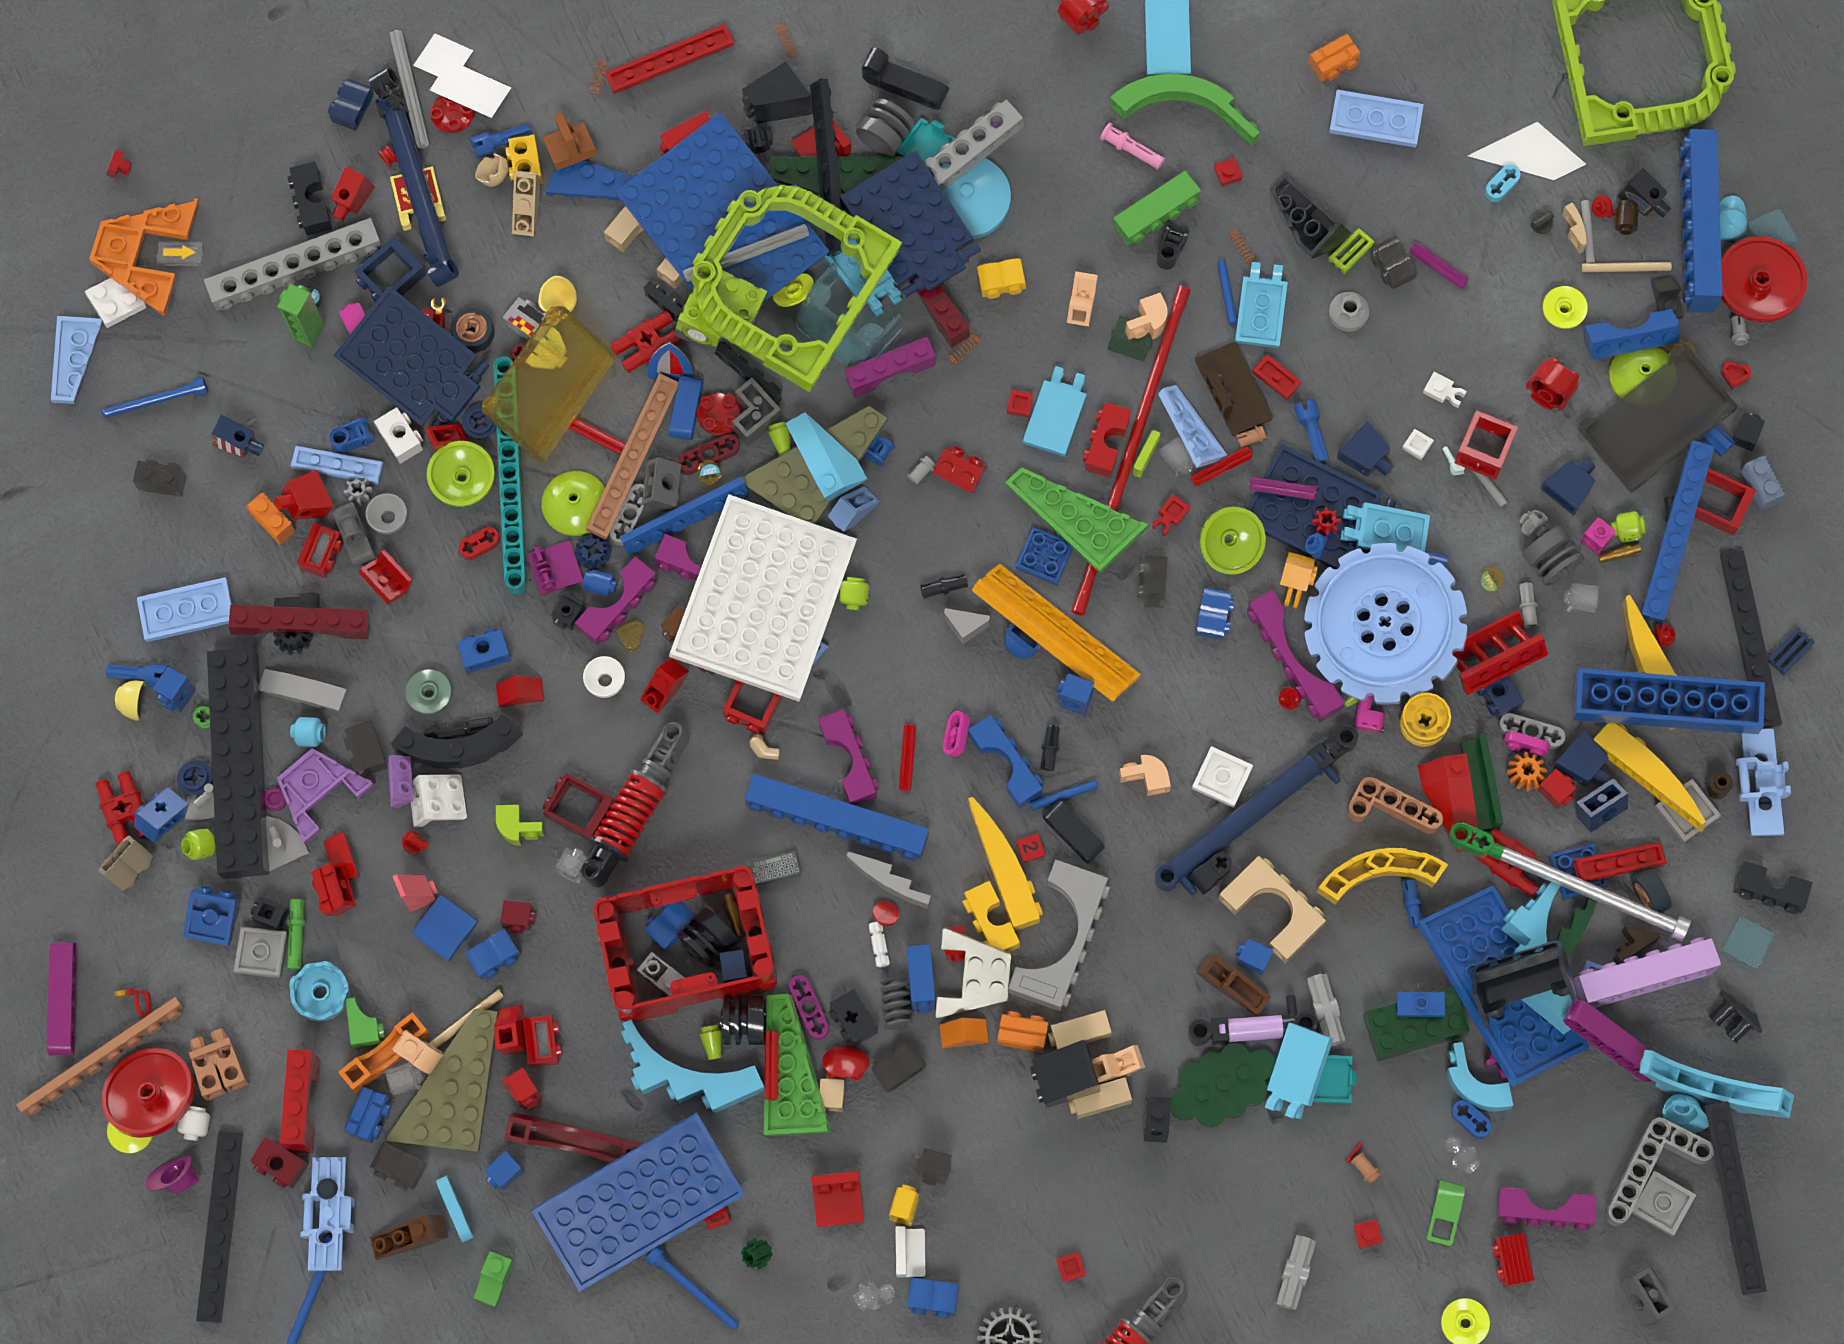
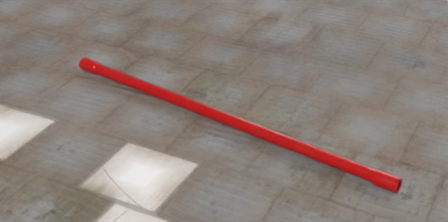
M1178 286L1172 303V310L1107 506L1114 511L1118 510L1173 339L1191 291L1184 286ZM1089 563L1071 611L1079 616L1085 615L1097 570Z

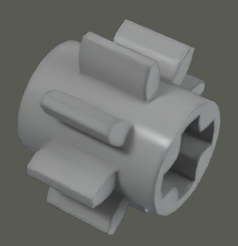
M355 477L354 481H347L349 487L347 490H344L345 496H350L348 499L349 503L355 501L359 506H362L363 502L371 501L369 493H373L372 487H367L369 484L367 479L362 482L358 477Z
M1538 510L1524 513L1519 521L1523 524L1521 531L1530 538L1541 537L1549 528V525L1545 524L1547 521L1546 515Z

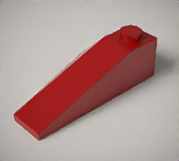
M1466 753L1441 757L1419 765L1418 772L1421 788L1433 808L1441 812L1443 816L1442 824L1447 835L1449 836L1452 827L1460 822L1478 828ZM1454 832V835L1457 839H1466V835L1464 832ZM1471 836L1469 844L1472 843V840L1474 838L1473 836ZM1455 848L1457 852H1462V850Z

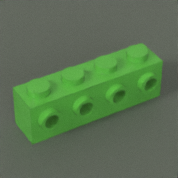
M1185 170L1113 218V227L1127 246L1133 243L1137 244L1149 232L1158 231L1164 222L1169 219H1176L1181 214V211L1187 207L1190 209L1197 205L1201 190Z
M290 284L288 289L282 292L280 303L277 307L292 338L313 348L325 324L310 294V290L302 285L296 287Z

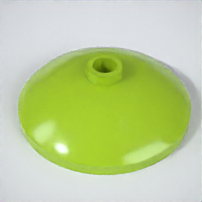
M1659 347L1615 355L1609 368V381L1613 391L1621 400L1632 406H1656L1670 396L1676 385L1677 371L1671 357ZM1642 367H1647L1649 372L1642 371Z
M468 441L451 442L438 449L430 459L427 467V481L432 493L440 501L450 506L465 507L479 502L489 493L494 483L495 469L491 457L482 447ZM464 475L467 477L465 481H459L460 476Z
M569 471L558 475L547 485L542 495L541 507L545 520L555 531L567 536H581L590 533L586 531V528L604 492V485L598 478L583 471ZM571 496L578 497L576 501H570Z
M1232 506L1216 511L1207 519L1200 534V550L1207 564L1218 572L1230 575L1240 574L1251 569L1261 558L1266 543L1265 530L1261 521L1254 513L1242 507ZM1230 535V540L1225 542V537Z

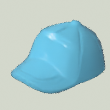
M1727 196L1719 204L1721 240L1736 242L1746 234V208L1744 202L1739 197Z
M1675 1094L1666 1101L1662 1111L1664 1119L1692 1133H1699L1709 1126L1707 1114L1702 1111L1694 1097L1687 1094Z

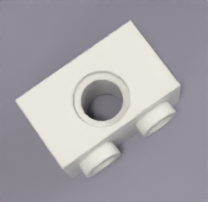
M397 407L374 421L378 431L400 464L423 450L420 444L423 439L417 430H411L409 427L411 424L409 417L405 412L401 414ZM400 431L406 432L401 438L395 437Z

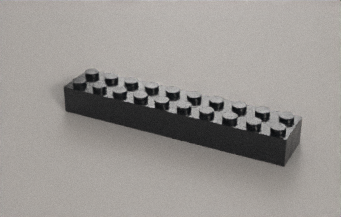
M253 647L207 651L217 874L222 879L269 875L258 654Z

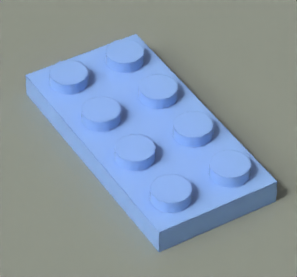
M1337 90L1329 133L1416 148L1424 104Z
M226 577L137 597L144 640L146 642L229 624V612L232 601Z

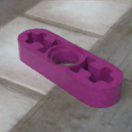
M802 975L794 976L789 982V989L810 1037L815 1040H822L829 1033V1026L809 980ZM797 981H800L801 984H806L803 987L806 995L804 998L801 997L798 989H793L796 987ZM810 1001L815 1004L816 1009L813 1013L806 1014L803 1012L802 1006L805 1002ZM820 1014L821 1017L816 1019L820 1026H825L822 1029V1033L812 1032L815 1028L812 1020L807 1022V1019H813Z

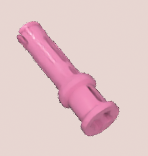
M1110 122L1101 134L1100 140L1110 142L1116 146L1117 150H1125L1157 170H1159L1164 162V157L1130 138L1129 133L1119 131Z

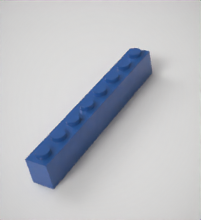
M1694 440L1689 445L1641 609V615L1646 620L1662 624L1665 619L1715 446Z
M753 774L745 796L746 805L755 812L764 810L770 812L772 817L778 819L786 817L792 819L793 823L800 826H805V824L812 825L819 832L827 833V831L836 833V836L841 839L849 840L850 837L867 847H871V844L879 846L883 852L890 854L893 851L902 854L903 858L912 861L915 858L921 860L929 837V828Z

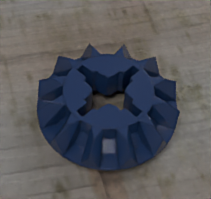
M475 405L469 408L462 418L464 431L470 438L473 437L478 440L489 438L496 431L497 427L495 411L486 405ZM485 417L484 423L486 424V426L480 425L479 427H477V424L474 421V419L481 420Z
M592 533L588 536H582V539L576 543V559L585 568H600L609 561L611 546L608 540ZM597 545L596 549L599 553H593L589 558V551L586 548H593V546Z
M200 760L187 762L180 768L177 774L178 787L188 796H198L205 792L204 786L206 784H212V770L207 763ZM195 772L201 777V779H198L196 786L193 781H190V779L194 778Z

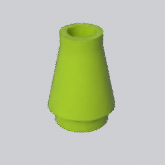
M786 422L769 426L770 432L768 434L779 456L790 451V431Z
M719 1025L700 1028L701 1034L699 1036L706 1050L708 1060L722 1058V1033Z

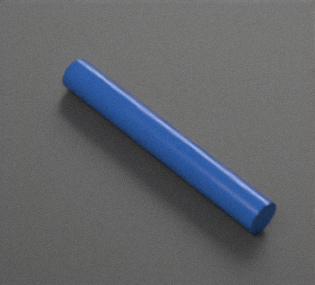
M1220 260L1217 262L1228 323L1229 325L1237 324L1226 261Z
M1096 780L1030 801L1032 810H1036L1056 803L1059 800L1062 801L1098 789Z

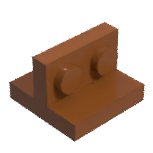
M562 112L554 115L559 131L544 136L543 140L556 170L597 156L596 149L584 122L572 126L570 119L565 120Z

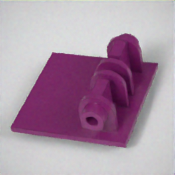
M570 540L542 549L541 546H536L532 549V553L527 554L540 596L583 582Z

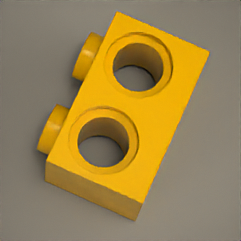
M535 135L508 139L509 147H506V155L508 161L512 160V167H509L511 181L514 180L515 171L529 169L530 173H537L539 183L543 184ZM521 149L527 150L524 154L517 153Z

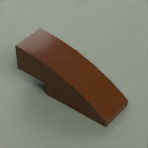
M1209 954L1196 972L1209 984L1256 1016L1260 1014L1271 998L1269 994L1239 970L1230 967L1215 954Z

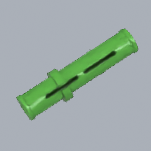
M290 899L289 920H287V926H289L287 969L302 970L303 927L306 926V921L304 920L305 900Z

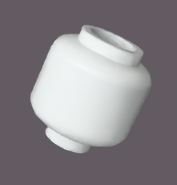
M190 1106L177 1125L178 1132L184 1134L183 1139L198 1141V1136H206L210 1123V1114L206 1113L205 1108Z

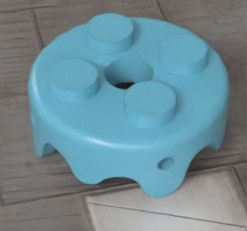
M327 961L306 964L296 976L291 978L289 984L293 1006L303 1017L312 1021L319 1022L333 1019L345 1009L346 999L350 996V987L346 977L336 966ZM318 987H325L327 989L326 995L320 999L316 998L314 995L315 990Z

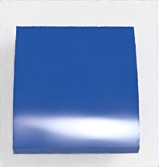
M440 895L421 919L412 935L449 961L452 960L463 941L468 939L479 921L447 897Z

